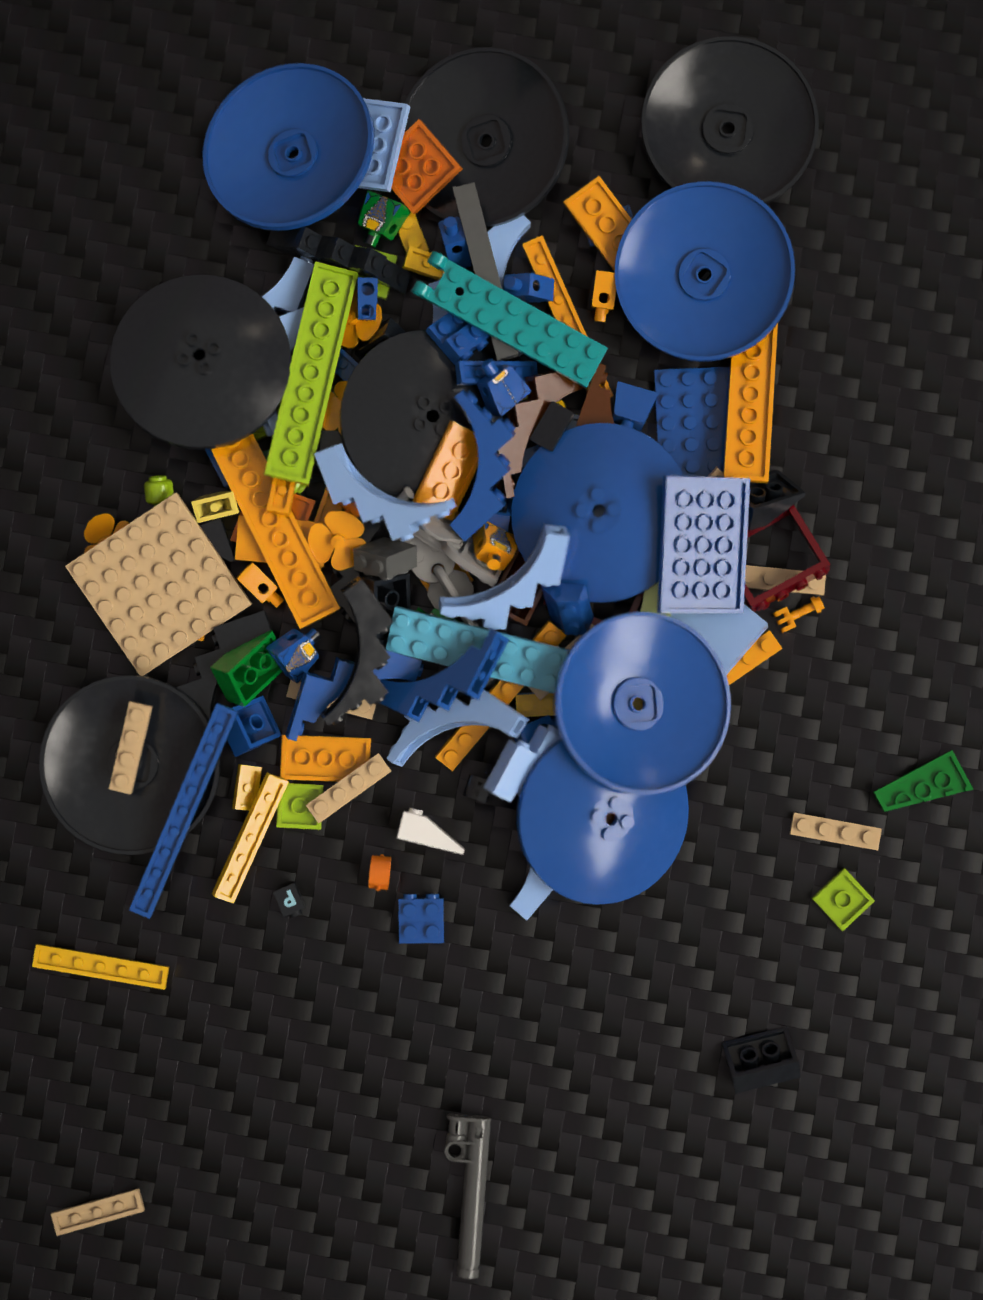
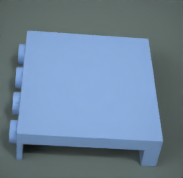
M745 604L744 613H671L672 618L690 626L709 643L721 661L726 675L768 628V623Z

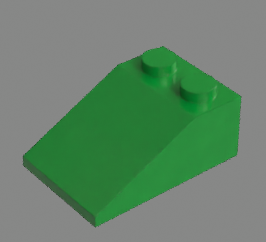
M268 631L225 653L210 667L228 702L245 707L282 672L266 650L268 645L277 640L273 631Z

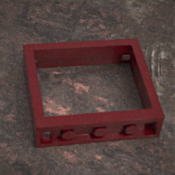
M794 505L767 526L751 531L748 530L747 538L790 515L819 563L755 598L745 584L744 601L753 612L767 609L769 604L775 600L778 602L784 600L789 596L790 592L795 589L797 591L804 589L809 585L808 582L814 579L820 580L830 571L828 559Z

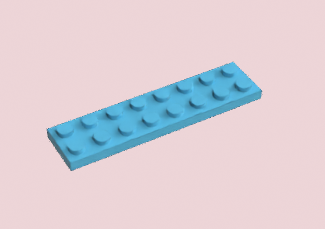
M396 606L394 608L393 623L389 631L386 650L451 666L471 645L481 649L490 629ZM498 632L508 638L509 641L490 677L555 693L558 673L569 649Z

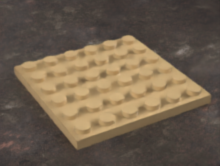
M177 492L65 566L140 676H144L214 630L213 627L223 624L252 605V602Z

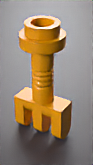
M811 597V603L792 612H789L787 607L774 612V617H778L781 614L785 617L777 621L778 625L786 621L788 623V626L781 628L782 633L797 627L794 620L816 610L817 614L822 612L821 610L825 607L820 597Z

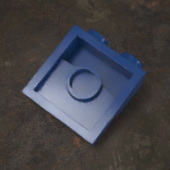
M447 313L426 329L428 335L454 365L460 360L467 361L474 354V350L481 351L489 344L487 340L490 335L450 313Z
M403 894V898H399V943H444V898H439V894H426V898H417V894Z

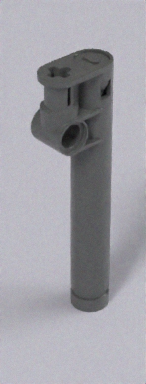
M446 1114V1118L449 1119V1131L446 1133L445 1155L450 1161L465 1162L456 1275L461 1278L474 1279L479 1277L478 1266L480 1265L491 1118L480 1115ZM456 1123H458V1130H457V1131H455ZM457 1144L461 1147V1151L454 1155L449 1152V1147Z

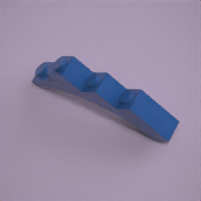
M463 389L455 398L465 410L473 426L478 445L479 462L476 482L471 496L463 510L450 524L453 530L465 542L506 504L504 494L498 488L494 490L492 486L511 469L509 467L510 461L502 453L499 455L497 451L514 437L516 433L513 431L515 426L507 418L503 420L500 417L494 423L491 420L494 418L493 415L485 407L481 409L476 403L478 401L477 397L470 390L466 392Z

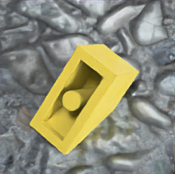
M220 491L200 496L191 502L198 523L239 513L233 491Z

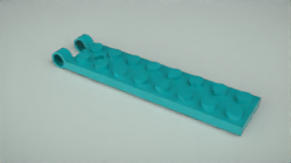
M432 251L427 262L443 271L444 274L435 290L423 282L416 281L411 290L412 293L587 388L608 349L607 347L455 264L442 254ZM457 288L463 289L464 294L462 296L456 295L455 290Z

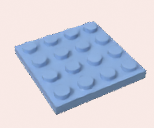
M363 98L373 121L374 149L368 171L358 188L391 192L410 106L405 103Z

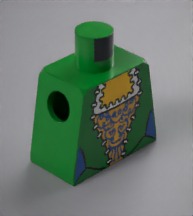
M368 191L358 221L359 226L368 231L363 242L375 248L380 237L390 241L393 240L411 211L402 203Z

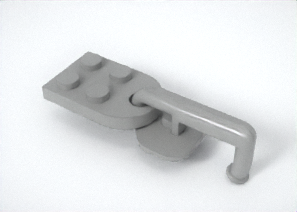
M405 487L404 491L397 498L408 501L414 498V493L409 487ZM434 515L429 517L430 522L420 525V530L413 533L415 537L433 549L444 551L451 560L457 563L463 570L469 571L478 577L481 582L491 587L497 582L502 571L498 569L491 570L488 568L487 563L477 559L474 552L473 538L470 536L464 542L450 526L451 520L444 517L438 519Z
M415 536L403 541L417 546V567L413 568L412 571L421 581L430 583L427 595L434 608L439 610L440 597L473 595L474 587L468 576L462 571L454 570L455 562L444 551L433 549ZM461 617L464 623L478 626L474 620Z

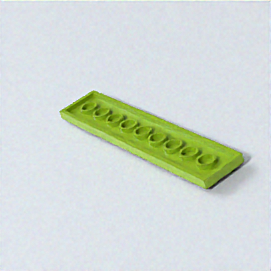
M315 261L290 364L289 380L282 397L264 472L265 476L305 486L309 485L315 459L314 454L318 447L359 272Z

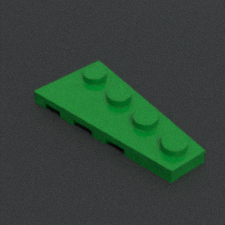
M950 750L873 791V794L882 811L886 812L974 789L953 750Z

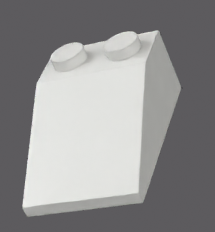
M410 808L409 811H404L397 838L459 854L464 853L465 848L428 816L423 815L422 810Z

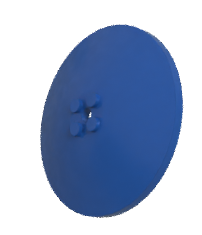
M294 63L266 69L237 86L215 112L207 129L203 146V167L207 183L213 195L225 210L245 224L275 231L291 230L311 225L340 208L363 181L374 149L372 117L357 89L346 78L328 68L313 64ZM292 151H298V155L295 158H289V154Z
M711 181L693 182L676 186L659 194L645 204L624 231L615 260L616 291L623 312L630 324L653 347L673 357L690 361H716L730 358L747 351L762 341L783 316L791 298L795 278V261L791 241L776 214L762 200L748 191L733 185ZM703 269L709 270L711 273V277L707 281H702L698 277L699 272Z
M611 423L586 424L566 430L552 452L541 446L522 470L514 490L515 497L512 500V529L516 544L524 561L528 560L537 546L544 524L563 526L567 528L569 541L560 583L585 584L589 602L591 603L617 602L648 590L659 581L663 476H683L677 463L651 437L633 428ZM603 505L605 507V514L602 517H595L593 515L595 506Z
M633 612L611 617L600 622L583 634L572 646L558 673L554 693V712L558 731L564 746L585 773L599 783L617 791L631 794H656L676 789L688 783L704 771L712 762L728 730L731 696L727 676L721 661L709 643L698 632L670 616L651 612ZM635 698L642 700L643 706L640 710H636L633 707L632 703Z
M562 739L550 746L536 761L527 775L521 790L517 808V830L524 856L535 874L547 886L574 901L587 904H610L632 898L656 883L666 873L680 851L686 834L689 815L686 785L684 784L676 789L656 794H631L614 790L599 783L585 773L570 756ZM613 812L615 819L611 824H607L605 821L608 813Z

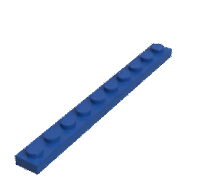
M220 703L216 704L130 906V911L149 919L151 918L239 711Z

